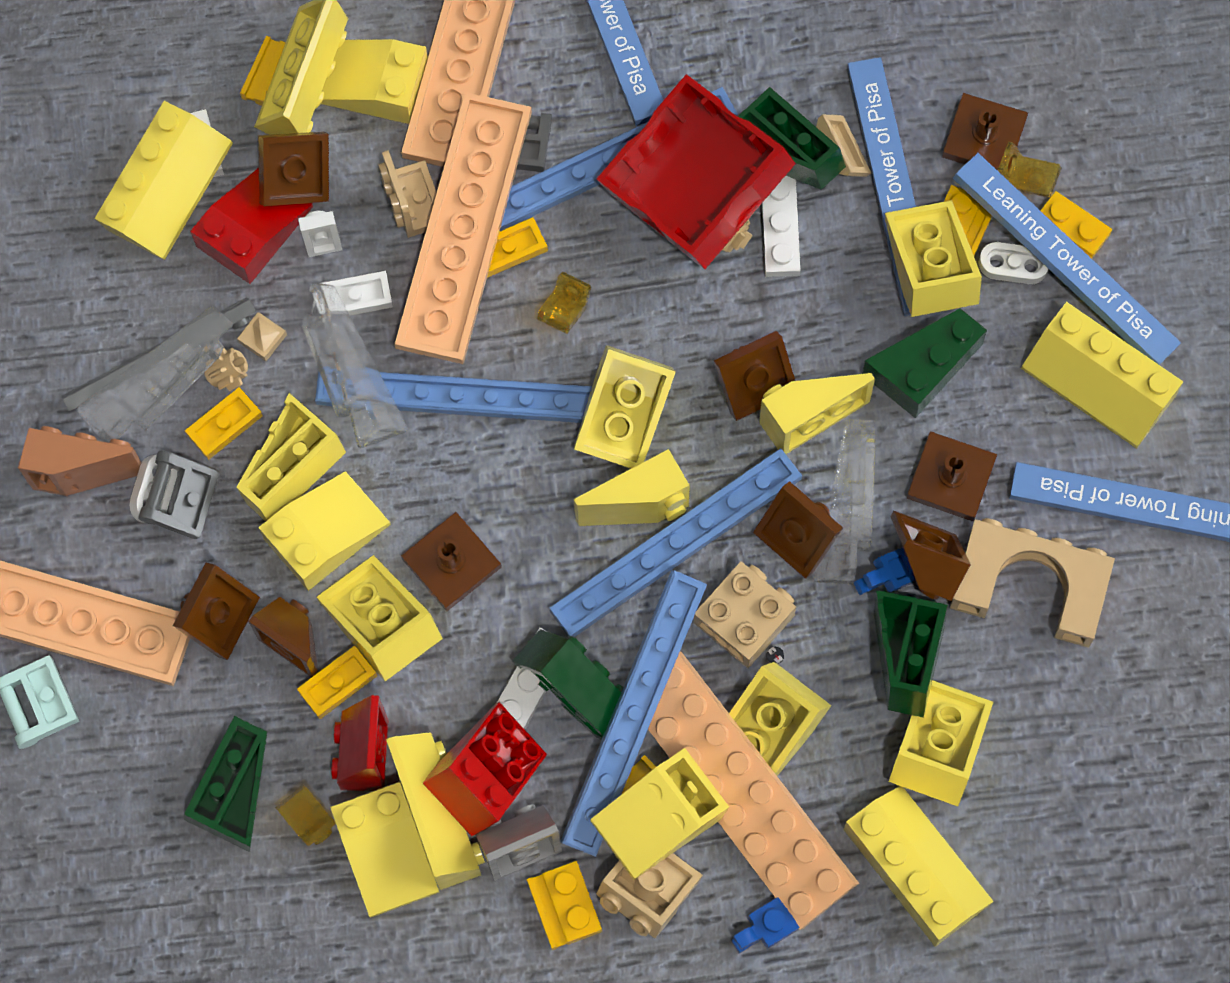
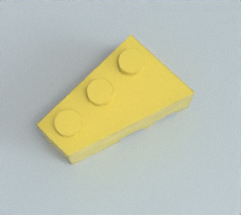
M290 393L284 401L286 406L277 422L273 421L268 430L270 434L262 449L256 451L236 487L246 504L265 521L284 506L301 497L346 453L337 434Z

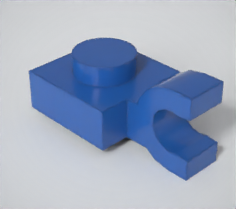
M900 548L874 560L873 564L876 570L864 574L863 578L855 581L853 584L860 596L883 584L888 593L915 583L916 580L904 550Z
M779 897L748 915L747 919L752 926L734 935V939L731 942L739 954L760 940L769 949L798 931L800 927Z

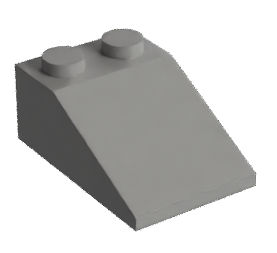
M534 804L525 806L514 813V818L503 823L500 819L497 823L475 834L494 881L562 852L559 831L544 805L537 808Z

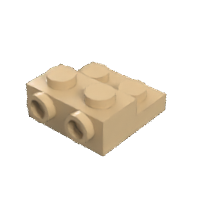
M674 853L635 880H633L622 863L618 861L601 882L596 895L600 897V904L606 911L612 914L620 912L630 920L631 928L641 936L649 934L656 939L676 914L680 905L700 882L703 875Z

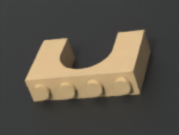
M985 518L982 521L975 519L965 551L971 566L952 599L950 609L985 618L999 573L1010 564L1018 561L1039 562L1049 567L1058 576L1064 591L1063 606L1054 638L1089 648L1095 638L1115 558L1107 556L1105 551L1097 548L1083 550L1073 547L1072 543L1065 539L1052 538L1048 540L1037 537V533L1029 529L1018 528L1015 531L1003 527L1002 523L993 519Z

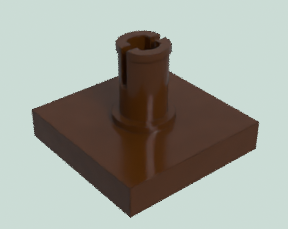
M963 93L942 158L966 164L979 153L1000 174L1008 177L1029 112Z
M322 131L258 135L259 204L275 206L329 202L328 133Z
M777 331L745 346H740L739 349H734L732 352L714 360L730 413L736 421L761 410V401L764 399L763 395L769 389L779 384L783 387L791 381H795L783 338Z
M930 431L907 499L974 522L997 454Z
M789 481L780 489L753 533L807 579L814 573L843 527L830 517V512L826 505L821 502L814 503Z
M457 512L401 555L404 563L447 612L502 568L499 560Z
M206 562L190 593L183 597L186 601L181 602V610L173 627L218 658L228 660L260 597L215 564Z

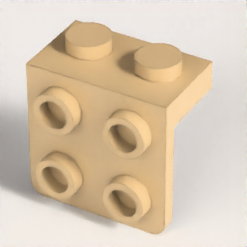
M389 150L382 152L384 163L378 164L386 196L390 199L392 205V213L397 227L404 226L408 238L425 233L437 194L426 161L395 169Z

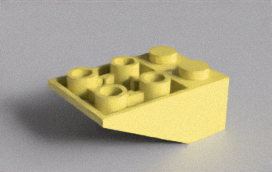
M686 748L654 768L591 818L590 821L633 880H635L719 822L729 806Z

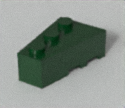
M771 87L738 115V117L751 122L785 148L796 163L786 175L788 177L822 190L846 168L840 147Z
M959 308L866 359L862 374L871 373L875 378L874 385L916 418L983 345L987 329Z
M876 590L874 619L887 709L889 711L924 718L945 629L947 604Z
M540 629L512 662L520 669L530 670L540 680L538 685L545 692L550 690L564 704L563 708L596 738L602 740L623 686L620 684L615 686L608 679L610 672L598 661L593 660L591 662L584 655L587 649L576 638L570 636L567 639Z
M234 716L184 813L185 821L250 852L267 731Z

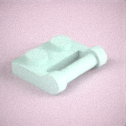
M50 655L0 677V696L16 731L15 741L19 749L30 747L40 739L80 722L54 660ZM20 684H23L39 722L38 725L32 728L29 727L14 691V688Z

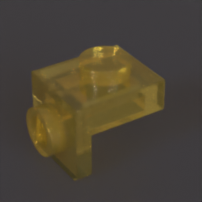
M561 272L557 278L554 291L539 309L537 319L568 334L586 310L592 288L591 285L565 272Z
M304 784L275 807L307 846H310L312 843L318 845L326 840L332 833L331 828L336 824L334 819L326 812Z

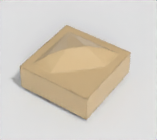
M258 312L237 340L241 345L267 361L287 336L286 330Z

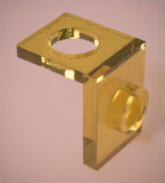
M1008 142L998 172L1019 191L1050 198L1062 167L1060 164L1024 157L1013 142ZM1012 156V164L1008 172V163Z

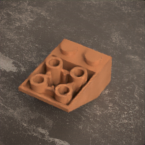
M42 426L40 430L28 429L18 469L33 490L68 496L138 475L141 461L134 448L126 441L111 439L109 443L97 441L94 436L86 433H76L75 436L62 434L56 428Z

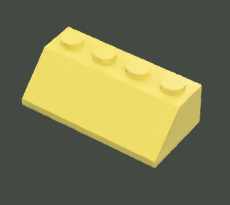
M313 0L299 7L255 123V128L269 135L311 132L313 127L312 115L324 98L322 88L325 80L330 77L335 68V61L333 60L335 53L343 44L347 34L344 29L348 17L337 0Z
M163 101L94 219L109 232L165 260L233 142L194 115Z
M1068 302L1063 305L1047 326L1021 367L1026 373L1136 449L1176 397L1183 384V381Z
M431 732L395 736L386 739L439 889L442 890L481 876L478 865L485 863L478 842L470 844L466 830L423 784L438 762L446 755L442 740L434 742Z
M902 786L875 799L846 821L844 827L846 834L935 947L994 902Z

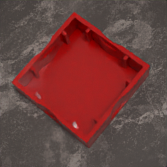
M686 74L657 107L646 126L639 134L627 142L597 177V181L611 196L699 266L706 269L796 163L783 146L748 120L733 114L718 97Z

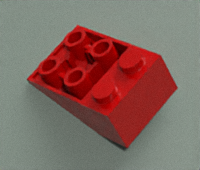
M498 702L438 762L423 784L472 837L501 819L547 754L506 708Z

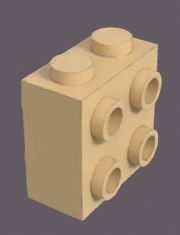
M740 561L698 608L694 615L693 623L744 666L749 668L795 616L796 606L793 604L795 602L788 592L780 587L774 589L766 582L767 577L759 568L754 565L748 567Z

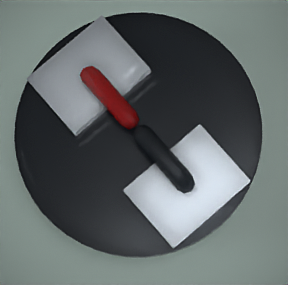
M771 647L766 653V658L770 663L775 662L779 664L784 659V652L779 647Z

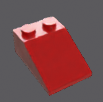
M257 168L212 204L190 232L198 249L251 284L299 225L298 218L306 217L313 208V204L303 203L275 206L259 204V168Z
M371 695L343 710L341 722H335L334 743L340 744L339 758L333 757L331 773L332 779L337 780L340 790L376 791L385 787L386 739H388L389 720L379 695Z

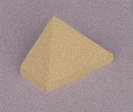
M822 114L818 118L816 127L841 149L846 168L839 174L861 177L870 175L871 171L844 116Z

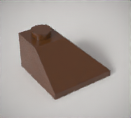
M893 510L890 517L919 590L932 599L942 597L952 601L971 566L957 535Z
M278 597L254 614L248 622L260 642L312 678L318 673L313 627L309 617L306 616L309 611L294 599L288 603L283 598Z

